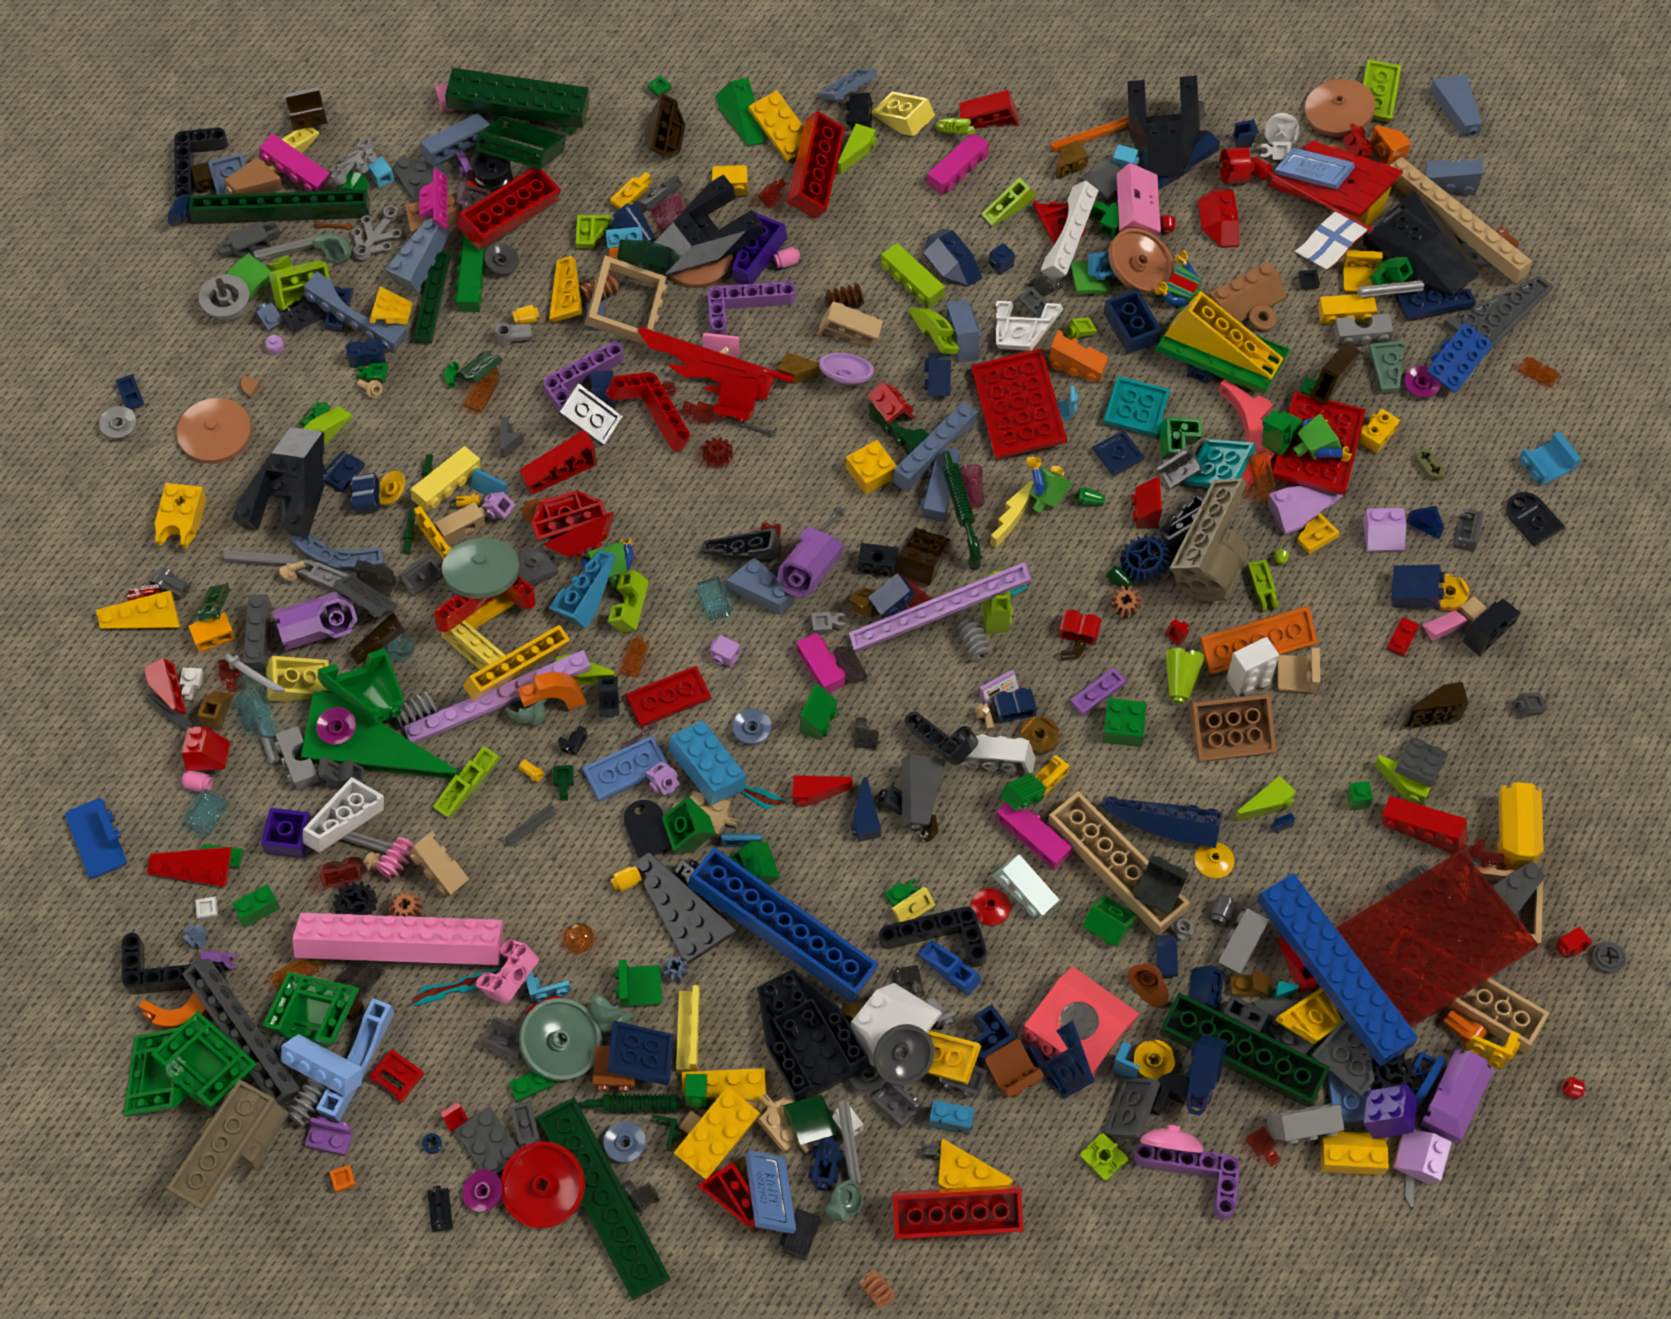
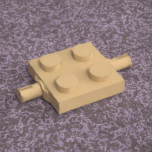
M692 792L690 798L711 818L716 832L713 837L719 838L720 832L725 825L737 828L739 820L728 817L731 801L722 800L711 806L702 793Z
M765 1093L760 1100L767 1109L757 1122L783 1152H786L791 1146L796 1145L792 1126H788L783 1105L795 1102V1100L788 1093L781 1100L773 1102ZM809 1143L799 1145L805 1153L812 1149Z

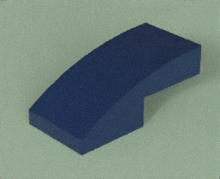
M133 374L115 380L125 407L134 409L145 405Z
M1156 935V966L1160 969L1162 976L1178 977L1176 936Z

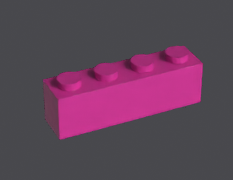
M272 133L259 147V156L264 162L270 163L278 172L289 176L291 181L299 183L307 192L321 191L329 182L330 173L275 134Z
M975 133L969 135L927 173V185L941 195L951 191L958 181L964 179L966 173L975 169L978 162L986 159L989 154V143Z
M1008 803L997 811L996 820L1054 871L1071 855V844L1065 838H1060L1053 827L1044 824L1040 816L1035 812L1032 813L1029 809H1020L1016 812Z

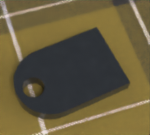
M1518 492L1508 500L1506 505L1508 518L1534 547L1557 534L1565 527L1545 503L1533 493ZM1521 500L1524 505L1518 506L1514 501Z
M650 800L635 801L627 807L624 813V825L638 859L647 853L655 856L672 849L662 820L664 814L661 808ZM643 807L646 811L644 814L638 815L635 813V809Z

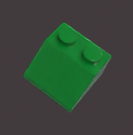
M815 683L800 714V733L822 741L824 735L829 734L831 729L830 722L832 719H836L839 708H837V700L819 684Z
M686 797L662 816L673 852L691 853L716 834L710 816L690 797Z
M1104 895L1091 907L1082 926L1090 934L1098 935L1104 939V942L1108 945L1117 947L1124 940L1138 919V916Z

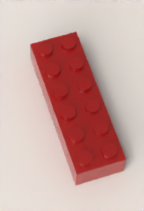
M819 111L814 112L805 120L787 198L789 205L814 219L827 211L845 130L843 125Z
M532 168L460 212L456 226L478 250H481L556 203L561 189L542 169Z
M1019 1184L892 1192L895 1239L1024 1232L1022 1190Z

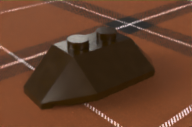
M662 93L649 116L644 145L649 150L663 157L677 155L681 151L685 122L678 108L677 100Z

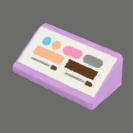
M1014 670L980 687L979 696L984 703L987 702L988 706L993 704V697L998 692H1015V690L1019 689Z

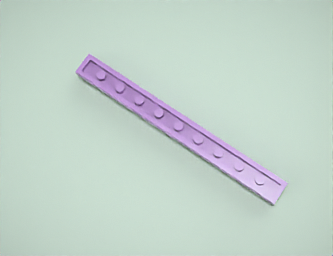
M1025 562L852 631L849 634L853 648L858 652L993 598L995 595H1000L1032 582L1028 566Z
M584 650L511 680L475 701L469 698L404 726L408 739L417 744L520 700L517 688L534 682L533 676L549 672H559L574 677L592 668Z

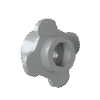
M1180 919L1177 923H1172L1170 926L1171 930L1175 931L1177 938L1180 940H1184L1186 936L1194 934L1192 924L1187 919Z

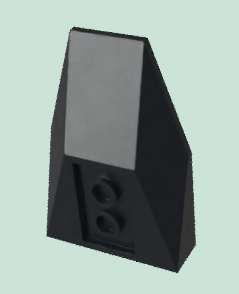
M1415 191L1371 225L1373 227L1372 232L1364 234L1363 245L1370 251L1382 252L1383 261L1395 257H1407L1413 273L1408 278L1414 281L1421 280L1424 285L1454 296L1479 276L1477 269L1453 232Z
M791 969L757 987L766 1047L795 1102L817 1096L871 1067L868 1055L840 1007L795 969Z

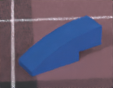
M933 940L918 954L932 969L968 996L982 982L978 972L965 965L961 958Z

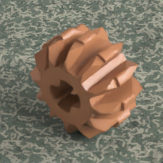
M1121 586V592L1115 589V595L1110 597L1114 601L1110 603V607L1115 608V614L1121 611L1120 617L1122 618L1124 613H1127L1128 618H1131V611L1134 614H1138L1137 608H1142L1140 603L1142 596H1137L1139 593L1137 589L1131 592L1132 586H1129L1128 590ZM1125 599H1129L1127 605L1123 604V601H1125Z
M402 890L401 896L395 894V900H390L389 902L391 907L388 910L392 916L417 917L416 915H422L423 913L421 910L423 903L420 901V896H414L412 891L406 895L405 891Z
M873 1270L863 1276L864 1278L860 1280V1286L877 1308L881 1309L891 1303L890 1301L894 1299V1292L880 1273Z

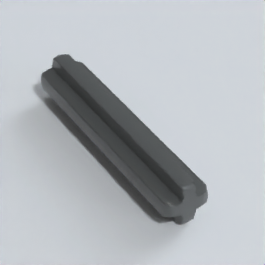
M150 693L147 696L146 700L149 704L187 732V728L194 727L193 722L184 715L172 710L155 693Z
M551 804L546 806L505 836L506 843L509 846L516 844L556 814L555 808Z

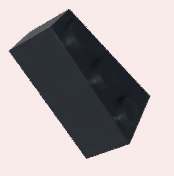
M1504 598L1499 602H1494L1485 613L1481 614L1464 631L1465 637L1462 642L1481 656L1517 622L1521 612Z

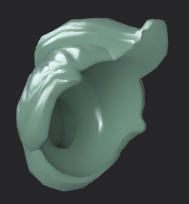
M327 233L312 240L315 248L323 249L327 256L326 260L341 265L346 260H349L351 256L350 244L345 238L336 233Z
M520 699L506 707V714L516 722L539 726L545 719L546 709L544 702H546V699L524 707Z
M597 994L591 997V1012L598 1022L601 1033H611L613 1021L627 1023L630 1019H634L633 1013L622 1012L619 1009V1005H611L602 995Z
M853 1180L839 1183L832 1192L831 1202L826 1206V1213L831 1220L847 1221L850 1216L860 1213L863 1206V1198L860 1195L858 1185Z

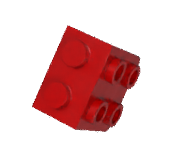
M725 374L722 377L719 400L714 405L713 413H717L722 418L736 417L735 420L741 422L751 419L754 413L758 381Z
M883 381L867 395L889 424L903 412L912 420L915 418L912 413L914 409L908 402L906 403L903 395L892 384L888 386Z

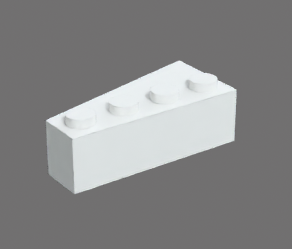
M980 734L976 736L979 741L977 747L959 764L974 768L982 765L983 768L994 772L997 769L1007 771L1008 775L1015 776V773L1025 775L1033 773L1036 758L1029 740L1024 738L1009 739L1004 736L989 737Z
M351 777L303 829V843L320 853L383 811L384 796Z

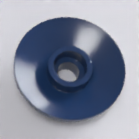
M183 194L179 196L172 204L168 213V224L170 226L176 227L189 218V195Z

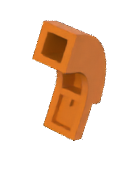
M549 672L533 676L534 682L517 688L524 707L546 698L562 699L566 703L568 710L587 703L577 680L565 673Z
M195 992L184 1006L175 1010H165L145 1000L139 1005L143 1012L142 1015L152 1021L155 1028L160 1031L180 1027L197 1011L206 1019L210 1016Z

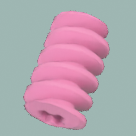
M398 837L396 843H392L391 849L386 850V855L381 856V862L377 861L375 863L377 870L387 879L393 881L391 875H399L396 869H404L401 863L403 862L408 865L409 861L406 857L412 855L409 851L414 844L406 838Z

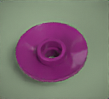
M1427 366L1413 367L1405 376L1406 388L1417 397L1427 398L1434 396L1441 388V383L1427 372L1429 368Z
M330 708L324 711L318 718L316 725L317 733L327 744H343L351 739L355 733V718L345 708ZM336 726H341L339 731L334 730Z
M486 1169L474 1172L467 1179L463 1188L465 1204L476 1212L491 1210L499 1202L502 1195V1182L499 1176L493 1171ZM488 1189L487 1194L484 1196V1191Z

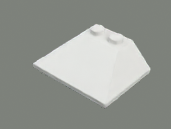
M893 983L877 989L852 1020L850 1026L868 1055L870 1064L875 1067L874 1050L877 1042L885 1032L898 1025L912 1024L928 1033L942 1013ZM902 1047L898 1048L897 1052H900Z

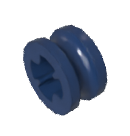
M429 1133L423 1138L422 1146L428 1154H436L442 1148V1141L437 1134ZM435 1139L436 1147L431 1146V1148H428L427 1142H432Z

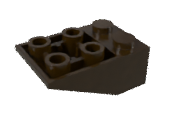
M915 528L898 556L895 574L898 573L906 578L931 585L951 539L928 532L925 529Z
M1463 682L1444 684L1413 705L1408 712L1403 726L1417 728L1425 724L1434 726L1441 722L1455 723L1461 720L1469 703Z

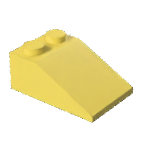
M893 91L872 110L874 117L899 133L909 136L918 134L935 116L928 98Z
M272 656L265 665L266 678L285 688V692H275L267 688V701L289 702L312 699L314 691L328 690L319 682L317 672L318 669L329 666V661Z

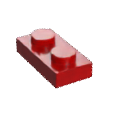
M1402 617L1386 649L1404 657L1420 624Z

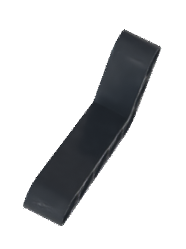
M222 128L184 130L175 134L176 199L183 194L194 196V177L191 166L194 165V153L219 151L227 148L228 140Z
M968 906L886 925L879 932V944L884 949H893L960 933L967 960L971 966H982L986 961L987 955L976 913ZM964 916H968L971 918V920L964 921L961 918ZM949 921L951 925L945 926L942 922ZM928 925L932 927V929L926 931L922 927ZM909 930L912 932V934L905 935L903 934V931ZM973 934L977 938L971 940L967 938V935ZM885 935H891L893 938L891 940H886L883 937ZM980 953L982 957L975 958L972 954Z
M128 933L123 937L122 983L130 994L138 995L192 989L182 974L192 964L145 969V946L141 938L136 933ZM137 942L136 946L130 947L132 943ZM137 961L136 965L129 966L132 962ZM213 961L217 970L220 971V974L226 980L227 975L219 962ZM173 976H179L175 981H170ZM153 978H158L155 983H150ZM137 980L135 985L129 986L132 981Z

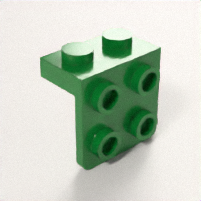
M627 959L618 960L619 967H615V979H619V986L615 987L616 999H620L621 1007L660 1005L662 1003L660 966L628 967Z

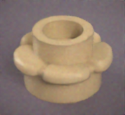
M370 852L365 857L363 865L368 871L377 869L375 863L377 861L381 862L380 854Z

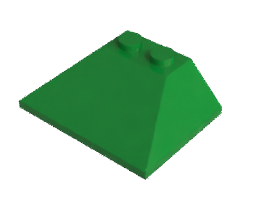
M288 971L262 1026L281 1037H286L287 1040L299 1034L324 1048H328L334 1045L359 988Z
M198 1011L151 1053V1056L168 1078L196 1103L210 1109L234 1088L239 1079L242 1080L257 1066L255 1061Z
M178 1028L134 1037L124 1116L172 1109L188 1097L180 1087L167 1077L151 1056V1053Z

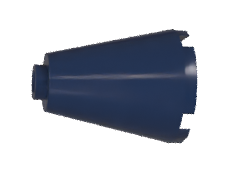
M632 201V205L627 203L613 214L614 220H610L609 225L613 229L641 227L643 245H637V247L645 251L654 243L656 238L639 204Z

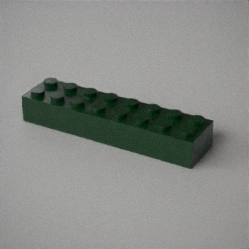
M452 68L445 100L449 109L583 128L590 96L589 87Z
M1178 992L1159 1033L1192 1050L1193 1044L1196 1043V1040H1200L1202 1035L1228 1040L1223 1066L1305 1107L1313 1105L1330 1069V1066Z

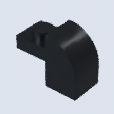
M618 676L598 678L599 717L611 718L619 716Z
M1167 1073L1157 1079L1160 1082V1086L1153 1103V1113L1161 1114L1167 1098L1184 1104L1188 1094L1190 1078L1178 1073Z

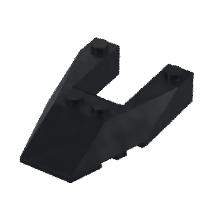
M1197 75L1180 77L1181 114L1147 117L1145 80L1127 81L1130 138L1135 145V149L1138 150L1144 169L1157 174V178L1184 176L1197 135L1200 132Z
M724 174L708 183L646 250L665 277L687 271L686 268L696 265L697 267L704 266V263L715 260L718 262L764 234L762 222L753 210L748 211L721 229H718L709 218V214L736 198L733 185Z
M294 427L288 429L239 499L232 518L242 528L259 530L269 496L287 498L291 500L282 527L291 535L308 538L325 487L323 482V472H325V465L323 464V454H325L324 432Z

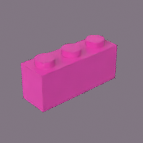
M817 632L796 642V651L817 684L828 693L844 686L845 672L841 667L838 668L834 654L828 652L825 640L820 638Z

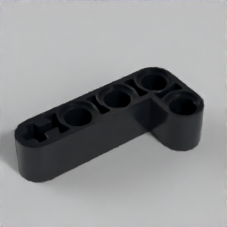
M910 712L904 719L906 726L913 735L953 765L961 764L977 747L979 742L968 726L959 727L949 737L918 712Z

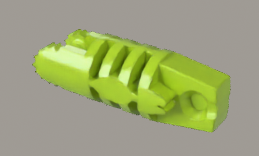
M945 118L939 120L935 125L937 131L947 134L972 135L975 133L974 127L968 126L971 123L970 119Z

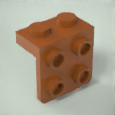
M1019 1039L1012 1040L984 1059L1001 1094L1013 1098L1020 1095L1022 1089L1038 1084L1040 1082L1039 1079L1044 1077L1041 1069L1033 1066Z
M597 1046L594 1054L593 1088H597L596 1090L609 1091V1088H613L619 1092H630V1089H634L635 1078L607 1072L610 1046Z

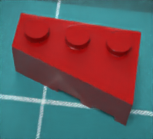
M733 1162L697 1185L705 1194L751 1231L758 1228L755 1227L750 1187Z

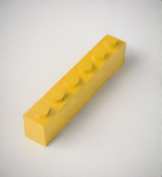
M558 625L472 674L463 684V687L472 700L475 701L562 651L569 643L570 638L562 627Z

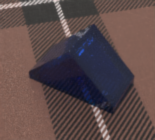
M1436 506L1411 510L1406 520V523L1438 540L1444 531V525Z

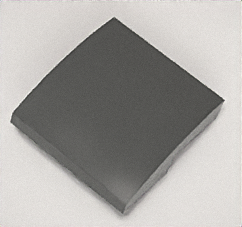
M1104 159L1082 176L1081 182L1086 180L1099 190L1097 196L1109 200L1117 193V173L1122 169Z

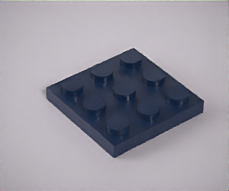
M613 1021L607 1072L668 1086L671 1074L674 1034Z

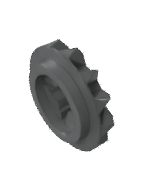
M1602 942L1593 950L1592 958L1594 959L1595 966H1598L1601 971L1609 972V974L1618 972L1625 964L1626 957L1623 949L1613 942ZM1607 952L1609 956L1613 958L1610 964L1607 959L1603 958L1606 956Z

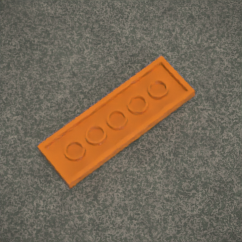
M1309 606L1199 637L1208 674L1211 675L1228 670L1234 652L1265 637H1268L1278 654L1317 644Z

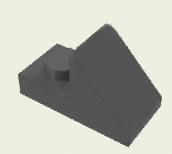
M501 417L500 453L501 458H506L524 443V438L521 432L513 433V424H509L508 417Z

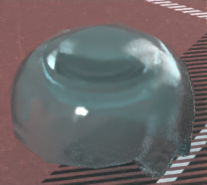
M399 635L386 644L385 650L388 656L396 661L408 660L415 651L416 642L412 641L409 635Z

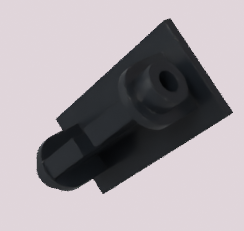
M439 1185L433 1186V1190L427 1191L432 1233L453 1229L449 1188L441 1189Z

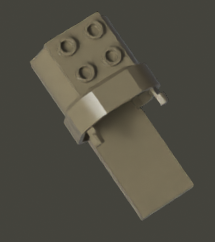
M1243 478L1213 480L1169 568L1174 573L1177 586L1193 596L1198 602L1228 600L1253 546L1252 540H1249L1246 545L1236 532L1226 528L1247 485Z
M239 1079L216 1115L208 1118L200 1130V1139L166 1189L170 1193L205 1211L236 1162L249 1169L243 1179L246 1181L251 1180L253 1176L251 1173L257 1171L267 1156L266 1149L287 1119L289 1113L276 1102L275 1098Z

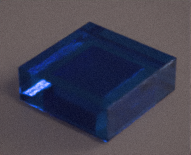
M1292 813L1274 819L1272 825L1274 834L1293 826L1295 818Z

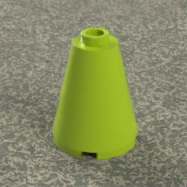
M1183 648L1168 649L1165 655L1169 698L1173 699L1174 703L1183 704L1190 698L1204 661V655L1194 650H1191V653L1185 652Z

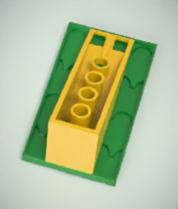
M1202 291L1186 307H1181L1155 347V350L1177 361L1182 360L1200 370L1209 371L1231 383H1238L1256 393L1263 394L1268 390L1291 350L1253 334Z

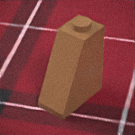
M258 157L225 179L227 194L272 193L282 189L281 178Z

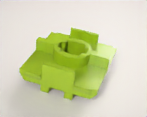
M1104 1133L1100 1134L1080 1154V1157L1104 1181H1107L1129 1159L1117 1147L1118 1145L1114 1144ZM1101 1153H1104L1109 1158L1106 1162L1100 1158L1099 1155Z

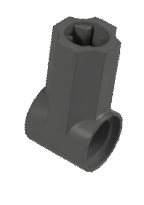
M162 566L149 581L155 589L161 592L164 590L172 591V594L180 599L187 596L191 587L189 583L179 579L169 569Z

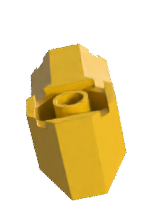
M1515 782L1512 783L1510 788L1504 785L1498 792L1499 841L1497 843V859L1503 862L1508 870L1517 871L1531 861H1534L1536 864L1544 851L1542 789L1538 788L1536 790V785L1533 783Z

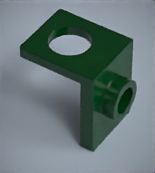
M652 1114V1122L654 1124L670 1127L666 1147L667 1151L672 1152L673 1144L678 1142L680 1130L677 1129V1119Z

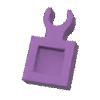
M456 152L457 160L461 165L459 167L461 176H465L467 181L474 180L472 167L464 152Z

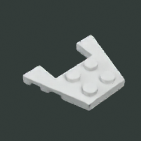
M997 301L996 345L998 349L1032 351L1062 312V305L1046 303L1041 318L1010 317L1013 309L1012 301Z

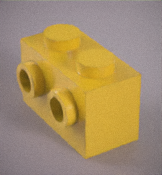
M1381 409L1378 414L1374 413L1369 420L1370 423L1367 426L1364 425L1360 432L1359 443L1376 454L1396 432L1400 423V419L1384 409Z

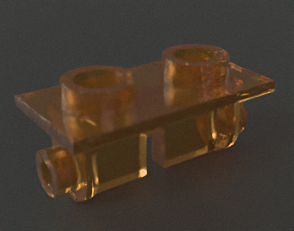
M1526 357L1523 362L1524 364L1519 370L1551 388L1560 376L1557 369L1554 370L1546 365L1543 366L1541 362L1533 359V357Z
M636 636V638L631 639L620 673L639 677L650 645L643 641V637Z

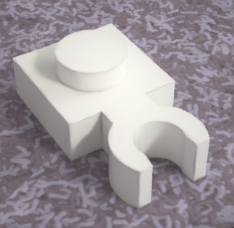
M1273 142V147H1270L1268 144H1262L1261 147L1267 148L1268 152L1260 156L1265 158L1273 155V160H1283L1291 151V142Z

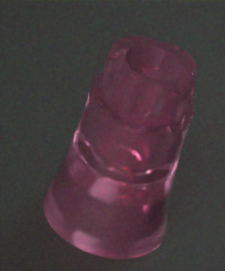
M970 464L959 468L971 508L982 507L984 505L983 467L977 464Z

